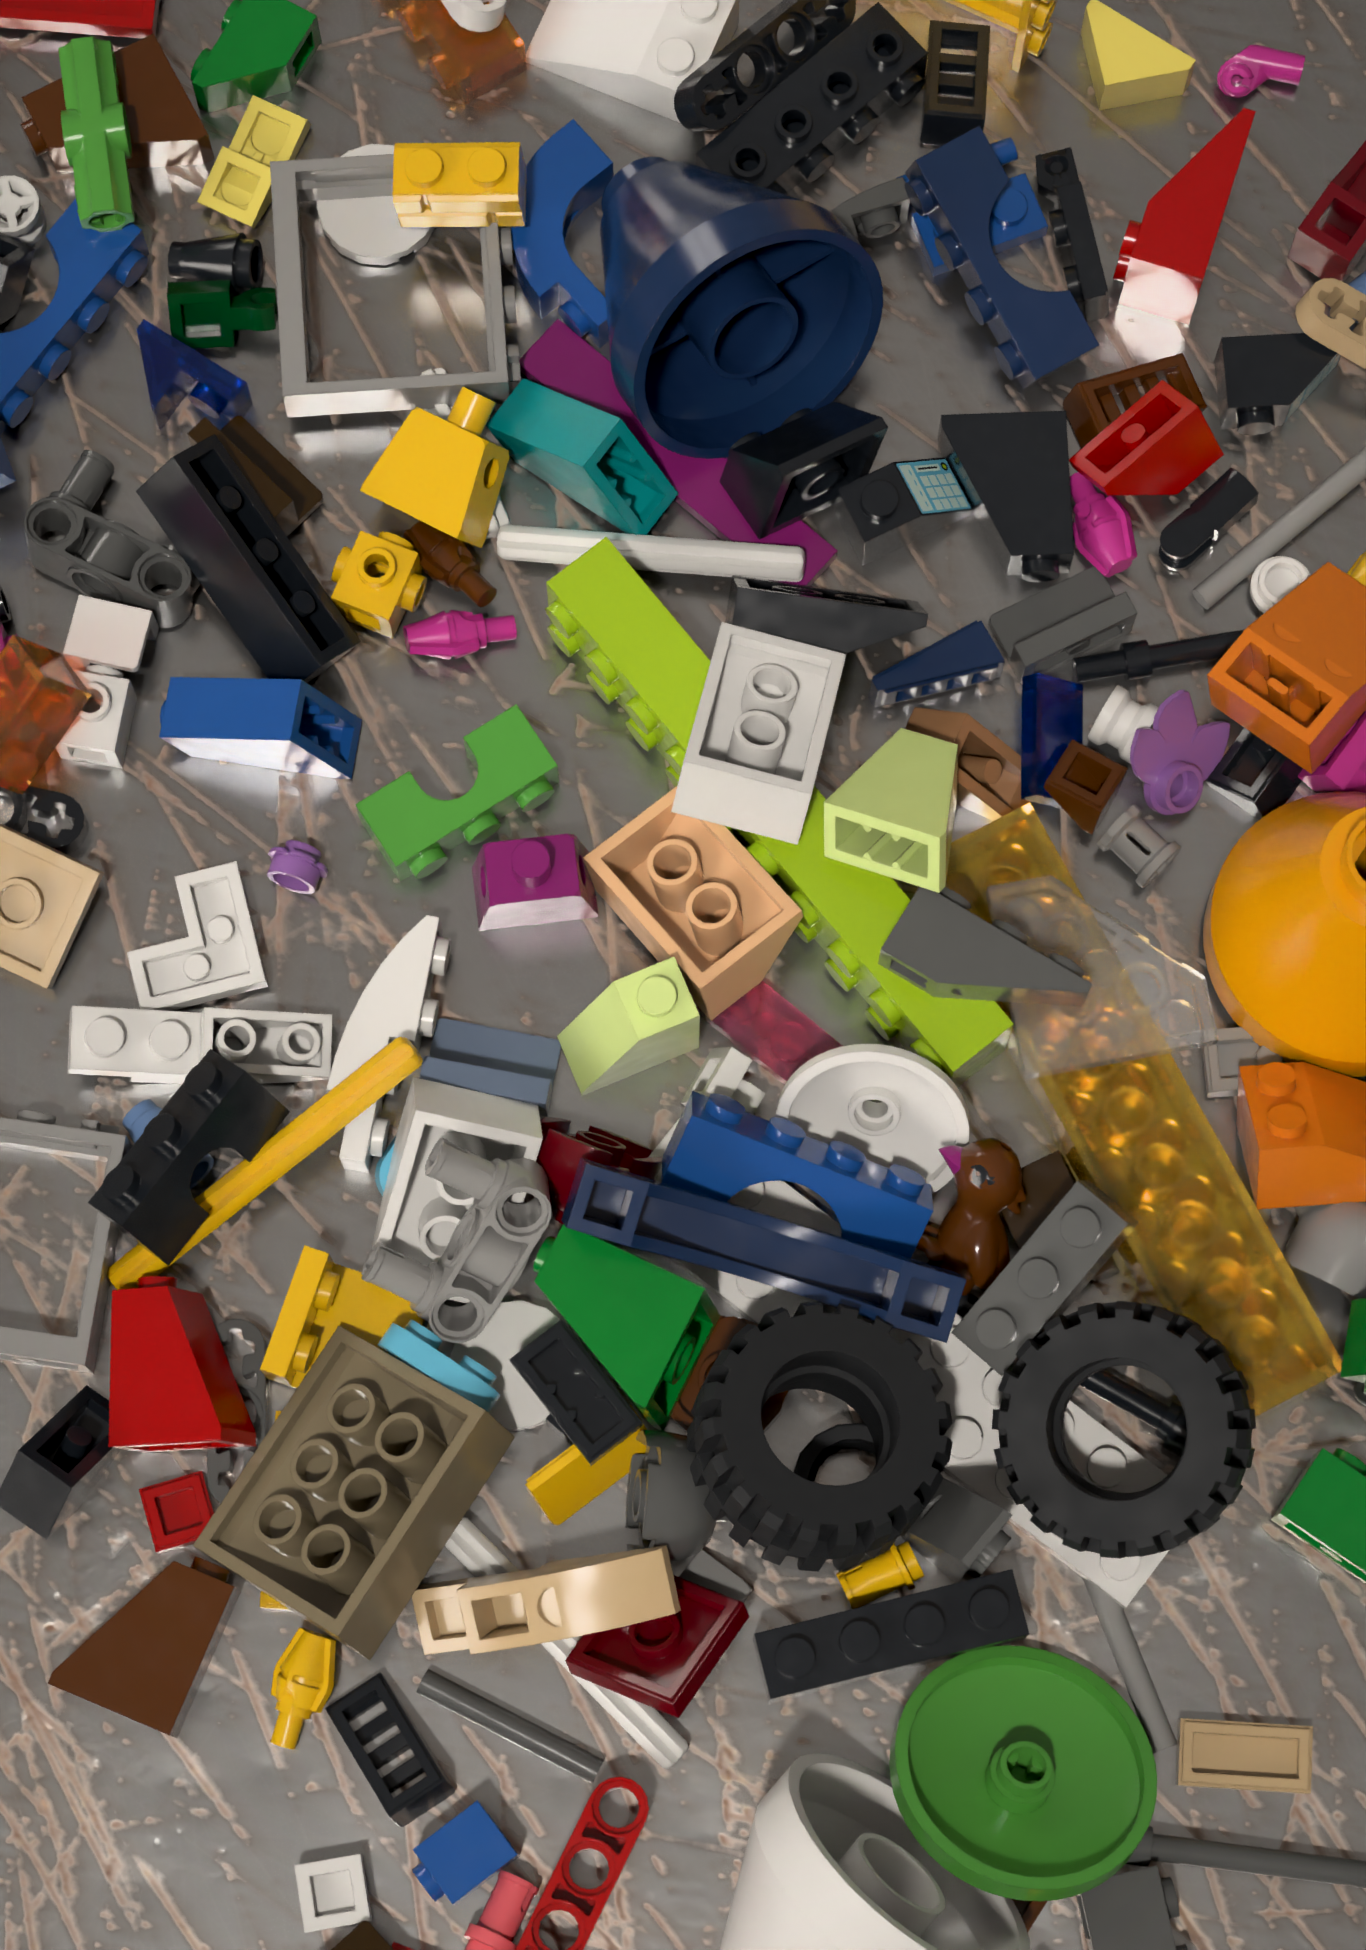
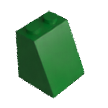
M563 1224L557 1237L548 1236L540 1247L533 1265V1271L538 1273L534 1282L649 1424L664 1431L673 1413V1409L677 1401H679L721 1315L705 1288L592 1235L566 1228Z

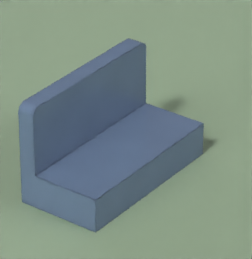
M440 1018L436 1023L430 1054L423 1058L419 1078L538 1105L539 1115L548 1117L561 1053V1044L557 1039Z

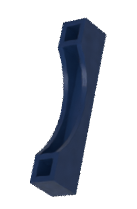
M580 1158L561 1219L565 1227L628 1247L720 1270L837 1307L839 1303L859 1309L858 1315L871 1320H875L876 1316H878L895 1328L945 1343L948 1341L967 1280L952 1270L585 1158Z

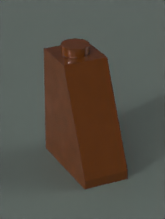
M154 33L114 52L117 79L119 81V99L125 106L131 138L132 158L127 159L128 169L199 165L214 160L209 135ZM62 78L21 97L29 119L20 123L35 156L38 157L47 153L57 173L74 172L73 166L70 167L63 140L61 110H66Z
M196 1556L190 1567L173 1561L52 1672L48 1684L177 1739L241 1593L235 1586L227 1583L231 1571Z

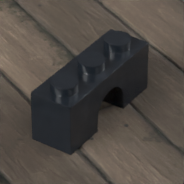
M210 1049L198 1065L189 1071L183 1084L159 1114L147 1124L143 1134L116 1168L107 1174L101 1187L88 1203L135 1243L169 1266L209 1215L208 1212L195 1202L190 1189L191 1177L199 1161L215 1149L228 1148L243 1159L251 1162L290 1111L245 1070Z

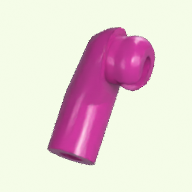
M1249 45L1228 59L1220 67L1217 74V83L1220 90L1232 98L1248 95L1269 79L1298 86L1304 67L1305 55L1260 45Z

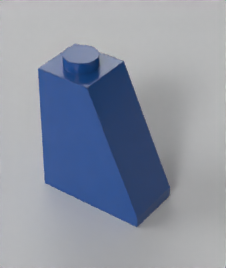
M170 677L167 698L160 711L161 730L159 737L191 757L337 779H352L362 719L301 679Z

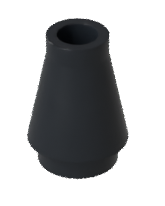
M244 233L189 242L173 241L168 253L169 274L172 279H186L189 281L230 280L231 292L240 295L245 289H256L260 285L263 273L262 246L259 240L247 239Z

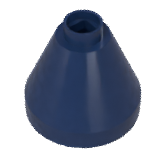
M655 156L644 157L623 167L610 180L604 190L601 201L603 215L600 224L611 372L620 396L648 434L661 446L680 455L706 459L726 458L729 456V450L732 445L743 436L752 432H759L763 435L780 427L789 416L801 409L810 408L812 411H815L832 403L853 379L865 361L877 335L883 309V287L877 266L842 221L827 209L816 204L684 161H668Z

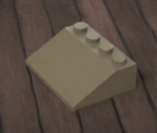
M338 1326L193 1546L370 1661L515 1437L485 1409L343 1327Z

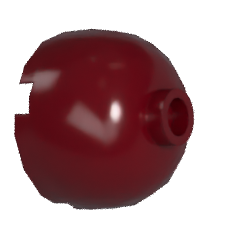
M552 1117L540 1119L543 1140L536 1162L543 1167L548 1176L551 1206L558 1209L555 1220L563 1224L561 1221L580 1158L657 1180L662 1165V1158H648L653 1152L648 1147L594 1126H589L588 1131H577L576 1134L567 1133L571 1120Z

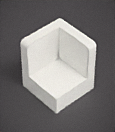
M79 595L63 655L70 670L86 672V667L89 665H102L136 672L140 668L147 639L156 640L159 627L151 610Z

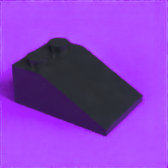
M732 575L725 623L846 654L927 626L928 613L917 601Z

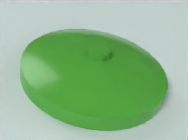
M1012 1645L990 1646L960 1654L944 1662L927 1675L912 1692L898 1720L890 1747L889 1766L893 1794L898 1809L917 1842L938 1864L955 1877L985 1892L1005 1898L1022 1901L1059 1900L1082 1894L1103 1884L1115 1875L1133 1855L1149 1827L1155 1809L1157 1797L1156 1763L1152 1747L1138 1717L1120 1694L1104 1679L1069 1658L1043 1649Z

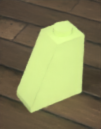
M900 728L824 801V857L940 893L946 886L957 804L958 744Z
M671 957L613 981L557 1035V1039L561 1044L562 1051L581 1096L699 1048L700 1015L675 957Z

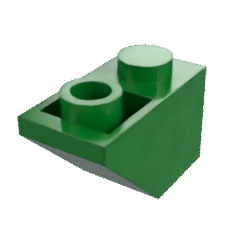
M234 0L224 15L221 25L222 34L213 49L205 48L196 59L192 68L191 81L198 108L211 113L248 103L253 95L263 99L292 91L322 42L317 15L288 0Z

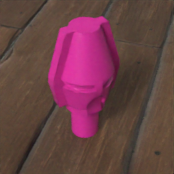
M1079 472L1071 475L1070 491L1076 504L1073 508L1075 522L1072 524L1076 547L1103 576L1110 578L1114 574L1128 569L1132 564V560L1137 557L1130 515L1115 496H1108L1106 498L1104 494L1098 493L1094 484Z
M449 610V613L442 611L424 620L403 626V635L408 653L450 660L451 657L458 659L475 653L479 649L486 648L487 643L515 640L517 638L516 623L513 615L483 618L482 614L473 615L472 612Z

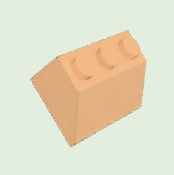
M676 786L584 856L583 859L596 892L658 962L675 957L693 1001L712 1021L762 982L803 918V912L725 826L671 812L677 790Z

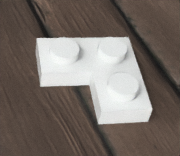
M237 861L175 876L189 937L127 952L140 1009L174 1011L268 987Z

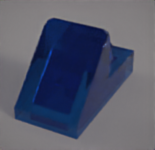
M143 319L137 328L151 407L158 429H162L188 392L190 393L188 399L191 403L213 418L218 419L222 413L231 419L237 415L242 417L246 415L253 405L246 381Z

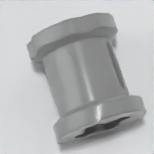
M1134 804L1106 830L1097 842V846L1102 851L1111 849L1137 874L1135 882L1141 888H1145L1172 862L1182 847L1176 841L1168 843L1141 818L1143 810L1137 804ZM1133 837L1150 855H1145L1128 838Z

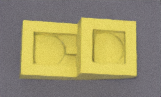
M253 95L229 148L222 146L197 202L254 229L272 202L270 161L295 160L312 124L299 115Z

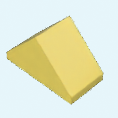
M1098 0L1089 1L1084 13L1081 37L1099 111L1184 94L1192 77L1196 62L1194 58Z

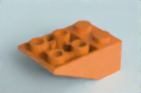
M1330 562L1324 564L1250 624L1207 674L1212 706L1310 774L1314 773L1366 710V586Z

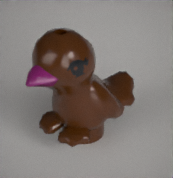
M982 1138L964 1147L949 1145L938 1149L953 1174L957 1189L956 1203L947 1213L941 1225L928 1221L916 1246L917 1249L924 1252L928 1257L929 1261L927 1263L955 1271L967 1279L962 1293L963 1296L968 1295L975 1285L985 1292L1011 1261L1008 1237L1000 1212L1007 1208L1012 1213L1020 1214L1021 1209L1018 1203L1026 1200L1018 1155L1010 1146L997 1138Z

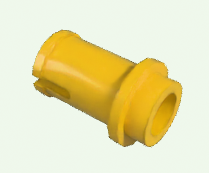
M908 1541L897 1546L893 1543L889 1550L876 1558H871L844 1572L836 1573L852 1609L862 1607L906 1585L909 1590L915 1589L916 1587L913 1582L925 1577Z

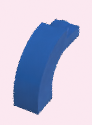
M572 119L537 150L526 166L525 226L511 227L514 265L523 293L540 319H543L561 305L558 308V312L564 323L580 337L587 334L600 349L609 341L606 298L573 262L568 254L565 243L569 230L579 215L603 196L606 186L614 176L613 162L581 126Z

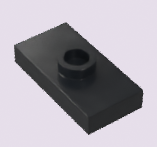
M562 1319L509 1359L516 1371L590 1466L643 1426V1422Z

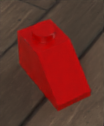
M1162 379L1073 455L1069 462L1077 472L1108 496L1177 495L1220 459L1224 453L1199 407Z

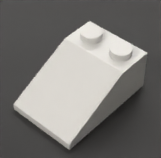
M550 0L524 56V60L528 64L680 123L674 109V96L677 87L685 78L731 42L739 22V0Z
M721 622L671 812L798 845L813 792L846 654Z
M413 1077L396 1133L371 1250L379 1242L426 1266L431 1262L438 1263L448 1246L457 1224L473 1206L474 1197L425 1175L426 1161L433 1147L440 1138H444L490 1162L495 1158L504 1161L506 1159L522 1157L536 1162L543 1140L538 1105ZM526 1192L515 1193L509 1196L507 1200L514 1204H523ZM463 1297L448 1299L466 1304L470 1302V1300Z

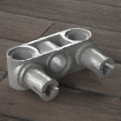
M440 1138L426 1161L425 1175L474 1197L473 1206L457 1224L448 1246L438 1263L431 1262L426 1266L377 1242L365 1260L361 1273L363 1276L361 1278L410 1301L411 1310L417 1312L418 1317L429 1321L434 1334L442 1340L451 1343H463L476 1338L484 1330L505 1294L513 1288L521 1276L531 1252L549 1225L552 1216L548 1176L543 1167L534 1160L522 1157L503 1161L495 1158L490 1162L444 1138ZM521 1192L535 1196L533 1200L525 1204H514L507 1200L509 1196ZM452 1297H463L470 1300L468 1304L461 1307H451L444 1304V1301Z

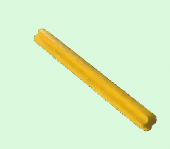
M405 1037L394 1039L271 1137L251 1162L244 1159L194 1199L195 1202L208 1212L209 1215L170 1265L422 1065L423 1060L415 1046ZM137 1244L108 1268L107 1276L117 1290L138 1288V1278L158 1276L169 1266Z

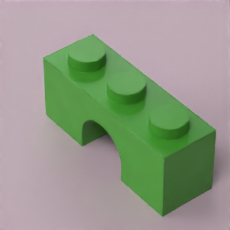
M517 704L463 737L466 755L478 772L473 787L463 796L453 800L435 799L427 795L420 788L410 771L355 804L360 822L400 882L412 874L416 879L430 875L448 860L447 852L466 840L469 845H475L486 840L501 827L500 819L519 807L523 812L530 811L543 804L554 794L553 786L559 783L558 765Z

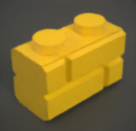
M520 142L395 143L392 195L401 227H489L491 223H497L499 227L525 226L527 172Z

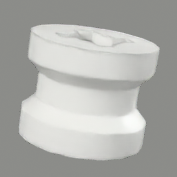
M15 175L1 176L0 233L32 247L42 238L46 228V216L37 192L26 179ZM23 213L22 217L17 221V216Z
M1117 685L1098 715L1087 740L1096 745L1107 743L1118 749L1119 757L1131 764L1130 751L1135 732L1140 728L1153 729L1154 716L1159 707L1152 703L1146 705L1137 703L1131 699L1129 690Z

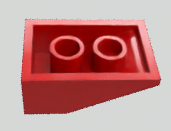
M1243 108L1148 201L1142 223L1130 219L1113 276L1114 280L1124 282L1119 304L1189 325L1256 111Z

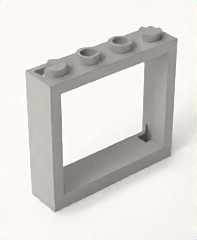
M394 154L270 161L282 396L287 418L413 410L416 407L431 409L435 408L434 405L447 404L449 407H453L462 386L496 402V404H503L509 396L508 382L521 381L518 344L506 345L505 324L517 323L514 285L502 286L501 266L513 265L511 227L498 228L497 223H491L489 227H480L489 371L310 382L300 202L393 196Z
M20 1110L18 1111L17 1119L0 1117V1147L107 1162L104 1179L111 1170L116 1168L133 1146L126 1135L118 1134V1126L100 1124L98 1120H82L80 1128L55 1125V1116L37 1111ZM98 1212L76 1336L70 1337L0 1326V1360L94 1374L110 1285L107 1272L114 1262L119 1228Z

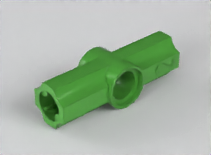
M93 36L74 38L65 46L59 47L58 50L66 110H61V125L68 163L70 167L73 166L77 213L83 229H93L99 232L122 230L125 225L135 222L127 162V159L132 158L131 138L125 106L119 99L116 57L109 40H100Z

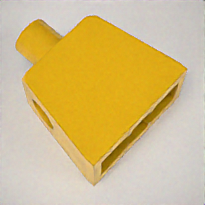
M462 386L447 420L416 407L403 422L363 482L360 491L456 539L482 548L509 461V450L480 437L496 402Z

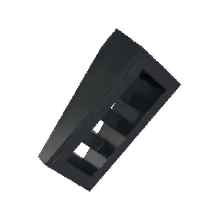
M930 20L920 141L923 144L942 146L979 125L982 130L984 129L990 26ZM941 48L975 51V56L940 52ZM939 71L974 74V76L939 73ZM938 94H941V95H951V96H962V97H972V99L953 98V97H942V96H938Z
M381 1672L325 1708L389 1818L399 1827L406 1826L454 1794V1787ZM380 1702L384 1703L387 1711L358 1730H355L351 1721ZM397 1725L400 1730L399 1734L373 1751H368L365 1746L366 1744ZM411 1748L415 1756L384 1776L380 1768ZM424 1772L427 1776L396 1796V1790Z

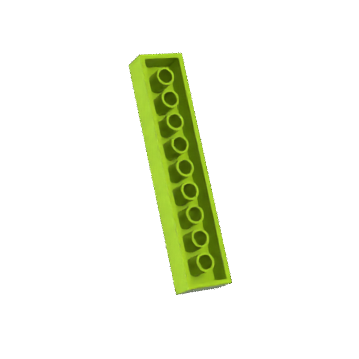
M605 537L546 582L549 606L545 608V611L552 622L547 627V630L564 654L571 657L577 652L591 669L586 674V677L602 700L610 704L616 699L630 716L625 724L641 747L647 752L655 747L670 765L665 769V773L674 787H676L711 661L616 547ZM815 785L798 845L725 826L802 910L803 918L794 930L795 933L805 943H809L812 939L816 940L830 957L824 964L831 976L846 992L855 987L870 1006L864 1011L868 1020L884 1039L889 1041L895 1036L907 1051L915 1053L939 1067L949 1076L957 1088L1005 1051L1014 1023L995 1001L933 997L878 964L882 946L911 900L890 877L824 857V801L826 798Z

